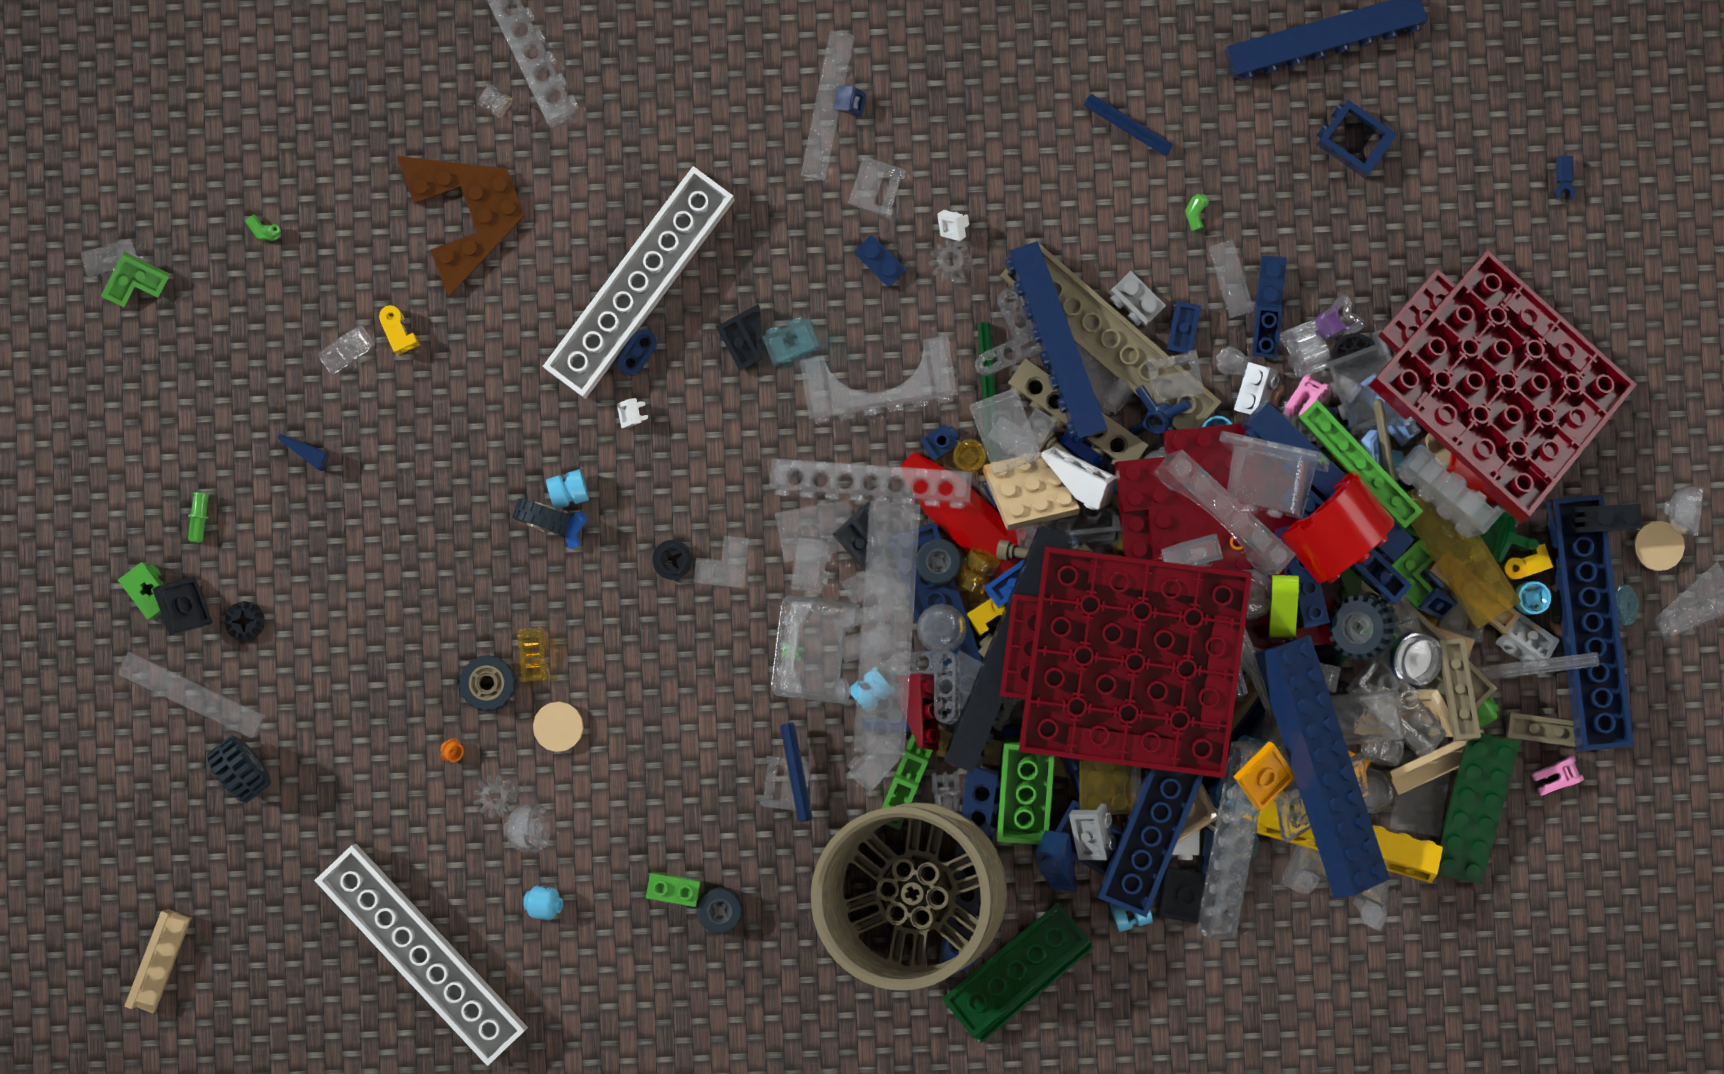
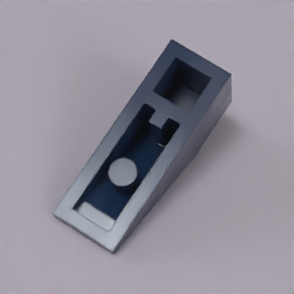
M1045 830L1036 850L1039 870L1052 889L1076 892L1077 882L1070 834Z

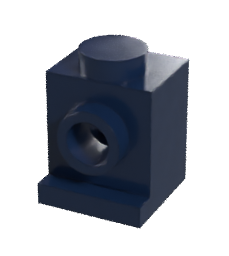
M944 424L920 439V443L932 461L935 462L958 447L957 440L960 437L953 426L948 428ZM940 436L945 437L946 444L939 445L937 438Z

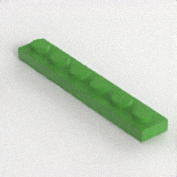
M1318 400L1298 417V420L1348 472L1356 471L1402 529H1405L1423 512Z

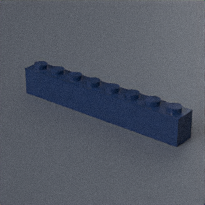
M1389 0L1229 45L1225 50V55L1232 79L1240 78V81H1245L1255 77L1254 73L1264 71V74H1270L1278 71L1279 66L1286 64L1289 68L1302 64L1304 59L1319 60L1325 58L1326 53L1333 51L1336 54H1341L1349 51L1350 46L1357 44L1360 47L1369 46L1374 43L1375 39L1383 37L1384 41L1398 37V33L1407 31L1408 34L1422 30L1421 26L1428 20L1422 0Z
M1038 241L1010 250L1007 255L1008 259H1005V264L1008 272L1014 274L1016 280L1014 288L1017 296H1022L1025 304L1022 306L1026 320H1031L1034 329H1031V334L1034 342L1040 344L1042 350L1040 358L1043 366H1048L1051 374L1048 376L1051 388L1057 390L1060 399H1057L1060 412L1062 414L1065 413L1068 419L1066 428L1069 436H1074L1075 441L1079 442L1104 433L1107 430V425Z
M1269 402L1260 403L1241 425L1246 430L1245 435L1254 443L1258 442L1264 447L1263 452L1269 458L1279 461L1283 465L1281 469L1287 475L1301 480L1324 502L1336 492L1333 487L1346 476ZM1394 522V526L1386 535L1388 540L1380 547H1374L1373 549L1388 563L1396 562L1414 539Z

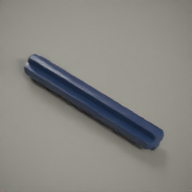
M1090 94L1084 103L1086 108L1164 156L1169 154L1173 147L1169 141L1095 95Z
M782 724L780 729L797 818L799 822L810 821L813 817L795 724Z

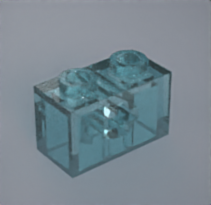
M799 317L789 321L790 326L780 329L779 326L765 331L766 335L762 338L774 367L820 349L809 318L803 320V317ZM787 335H791L792 338L797 337L794 340L795 345L790 346L789 343H783L787 340Z

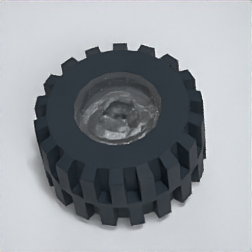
M1367 593L1350 596L1339 602L1340 605L1333 608L1332 611L1335 614L1329 616V621L1332 622V625L1328 626V632L1332 631L1333 633L1330 640L1331 642H1337L1335 648L1338 651L1344 650L1343 655L1346 657L1353 656V659H1367L1379 656L1392 647L1390 643L1396 641L1397 637L1394 636V633L1399 632V626H1395V622L1399 621L1398 616H1393L1392 612L1395 609L1393 606L1387 607L1388 601L1384 598L1379 599V595H1369Z
M231 735L207 753L208 763L213 773L226 790L237 800L248 803L271 785L267 769L254 751L242 739Z

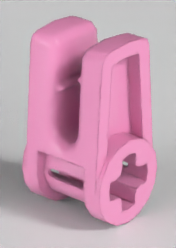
M1305 375L1297 390L1286 404L1285 415L1292 417L1295 412H1298V408L1304 401L1307 402L1303 404L1299 416L1316 400L1322 404L1329 394L1330 385L1326 383L1321 384L1313 380V376Z
M1575 756L1564 758L1553 765L1530 774L1533 781L1543 778L1547 779L1548 776L1556 773L1559 775L1557 780L1547 784L1543 783L1542 786L1537 788L1539 796L1584 780L1583 775L1579 774L1575 765Z

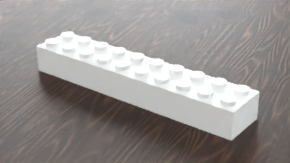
M693 166L542 367L586 399L735 201L734 196Z
M357 844L351 845L314 880L487 1066L528 1028Z

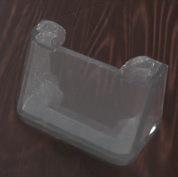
M788 595L783 599L772 675V691L776 696L848 704L851 687L846 679L840 678L846 628H853L860 619V604Z
M1300 845L1295 848L1279 882L1303 894L1313 891L1319 880L1329 884L1319 851ZM1387 881L1355 895L1356 898L1353 902V905L1360 911L1361 917L1359 922L1378 931H1381L1387 916L1389 894Z

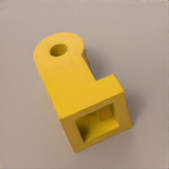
M385 306L380 311L379 318L393 352L399 355L420 346L415 334L411 333L408 335L403 324V313L395 306Z
M1540 544L1538 548L1533 549L1532 555L1505 560L1501 567L1504 577L1515 580L1553 568L1545 544Z
M989 599L967 613L968 620L980 637L989 631L986 624L997 617H1001L1005 605L998 609L994 602Z

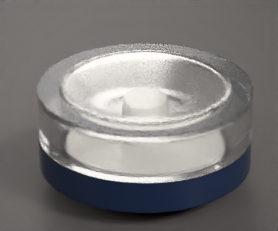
M1418 632L1405 633L1396 640L1391 649L1390 668L1395 677L1401 681L1417 686L1428 684L1438 675L1443 662L1442 648L1439 642L1431 636Z

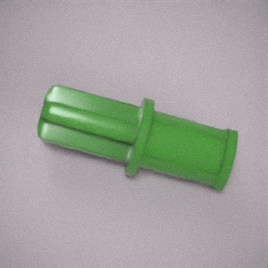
M193 492L191 514H188V517H190L188 541L200 543L203 541L205 521L208 519L206 513L209 494Z

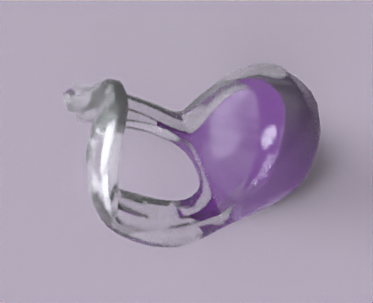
M1344 294L1335 300L1332 307L1315 319L1314 331L1324 340H1334L1346 334L1359 332L1365 327V323L1361 317L1351 313V299L1348 295ZM1343 305L1344 317L1355 322L1351 326H1346L1339 317V308Z

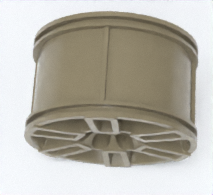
M922 802L877 809L861 815L846 824L836 833L823 850L816 865L811 886L813 920L819 937L829 954L844 970L854 977L870 985L889 990H914L928 987L945 980L973 963L994 940L1004 917L1007 899L1005 870L996 848L987 835L973 821L959 812L945 806ZM907 818L909 824L905 854L898 856L874 834V831L891 821ZM922 820L931 823L927 850L924 852L919 850ZM943 830L963 847L966 854L946 863L938 858ZM862 842L867 844L886 862L883 868L878 867L858 851L857 848ZM850 862L854 863L878 883L876 890L848 900L844 899L843 886L848 864ZM902 862L908 863L911 867V872L908 876L900 872ZM974 865L976 875L958 881L954 879L953 874ZM927 866L933 867L936 872L933 880L927 879L924 874ZM887 882L895 886L893 896L888 895L885 891V884ZM980 887L981 906L979 919H976L957 905L956 901L957 894ZM912 888L919 890L920 894L917 895V898L910 896L909 891H912ZM936 890L944 893L945 901L943 904H939L934 900ZM873 904L878 905V912L853 923L849 921L848 913ZM896 906H900L904 910L902 920L897 919L894 915V908ZM920 910H924L929 914L927 924L920 922L918 919ZM949 917L955 918L973 932L969 942L947 923ZM885 922L893 924L894 932L889 958L883 959L871 951L860 940V933ZM935 929L959 950V955L938 965L925 966L927 932ZM907 933H912L914 941L911 965L903 966L901 960L905 937Z

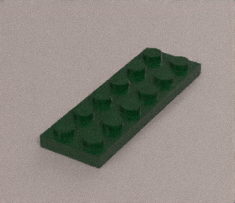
M1481 733L1480 739L1466 741L1438 846L1443 847L1437 875L1479 884L1483 883L1520 746L1518 740Z
M1058 902L944 996L942 1000L972 1038L975 1039L1089 945L1091 941Z

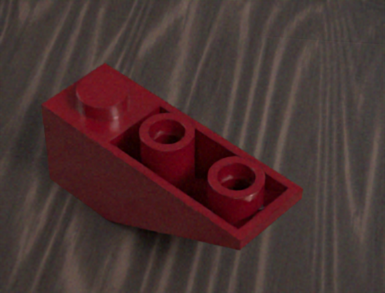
M916 673L897 677L898 704L919 748L938 751L936 676Z

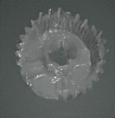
M1314 320L1285 330V332L1280 334L1284 348L1287 347L1290 355L1286 356L1291 370L1294 369L1298 378H1303L1307 374L1311 375L1330 367V363L1327 361L1330 358L1325 341H1322L1320 335L1316 334L1315 331L1319 330Z

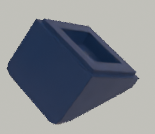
M840 85L837 88L834 109L861 117L866 93L854 86Z

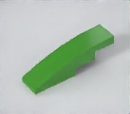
M913 733L882 808L911 803L933 750L920 749ZM905 818L891 821L886 825L900 830Z

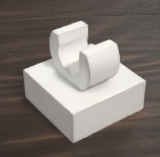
M947 210L937 214L940 236L961 241L966 237L965 227L969 225L968 215L963 216L958 214V212Z
M634 398L617 404L621 428L632 427L648 419V415L641 416L638 409L645 406V402H637V399Z

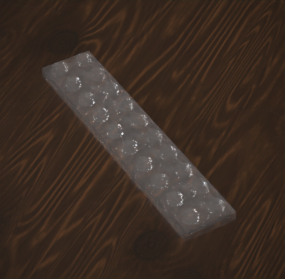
M873 500L869 502L853 752L905 755L920 504Z

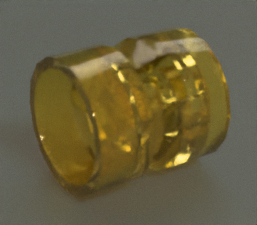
M972 439L963 440L958 443L953 454L955 468L966 475L975 474L980 471L984 466L986 458L984 447L981 443Z
M972 547L965 559L967 565L961 566L955 579L965 589L973 593L983 594L985 592L984 587L990 583L989 576L995 574L1000 561L990 552L978 547Z

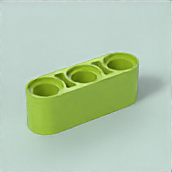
M1272 575L1269 638L1295 639L1299 592V576Z

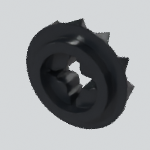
M678 540L662 542L657 546L652 557L656 572L663 578L670 580L684 577L691 569L693 560L690 549ZM667 550L674 556L682 553L677 560L679 569L672 564L663 566L668 560Z
M242 601L233 604L226 612L224 624L227 633L234 639L250 641L257 638L263 631L265 617L259 606L252 602ZM243 610L246 618L254 619V622L246 624L245 631L241 624L235 623L238 619H242Z

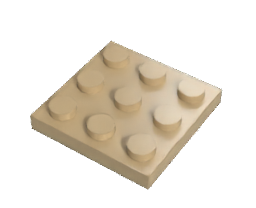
M1042 452L983 466V473L1007 531L1038 524L1040 521L1047 522L1079 514L1080 508L1075 497L1042 458Z

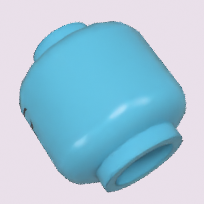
M534 886L525 894L524 910L532 918L549 921L557 913L561 912L563 899L559 897V893L555 888Z

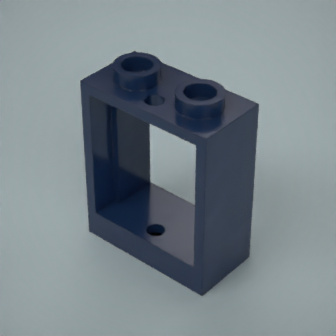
M1348 100L1344 106L1339 103L1331 114L1335 119L1330 126L1325 123L1317 134L1320 140L1316 145L1365 179L1395 139L1397 133ZM1347 112L1383 136L1364 163L1329 139Z

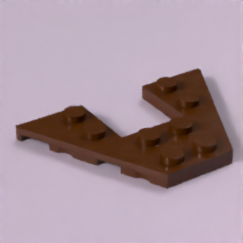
M397 156L415 205L459 188L462 189L477 233L431 249L447 296L451 297L453 292L466 278L472 275V272L485 261L493 249L525 217L508 169Z

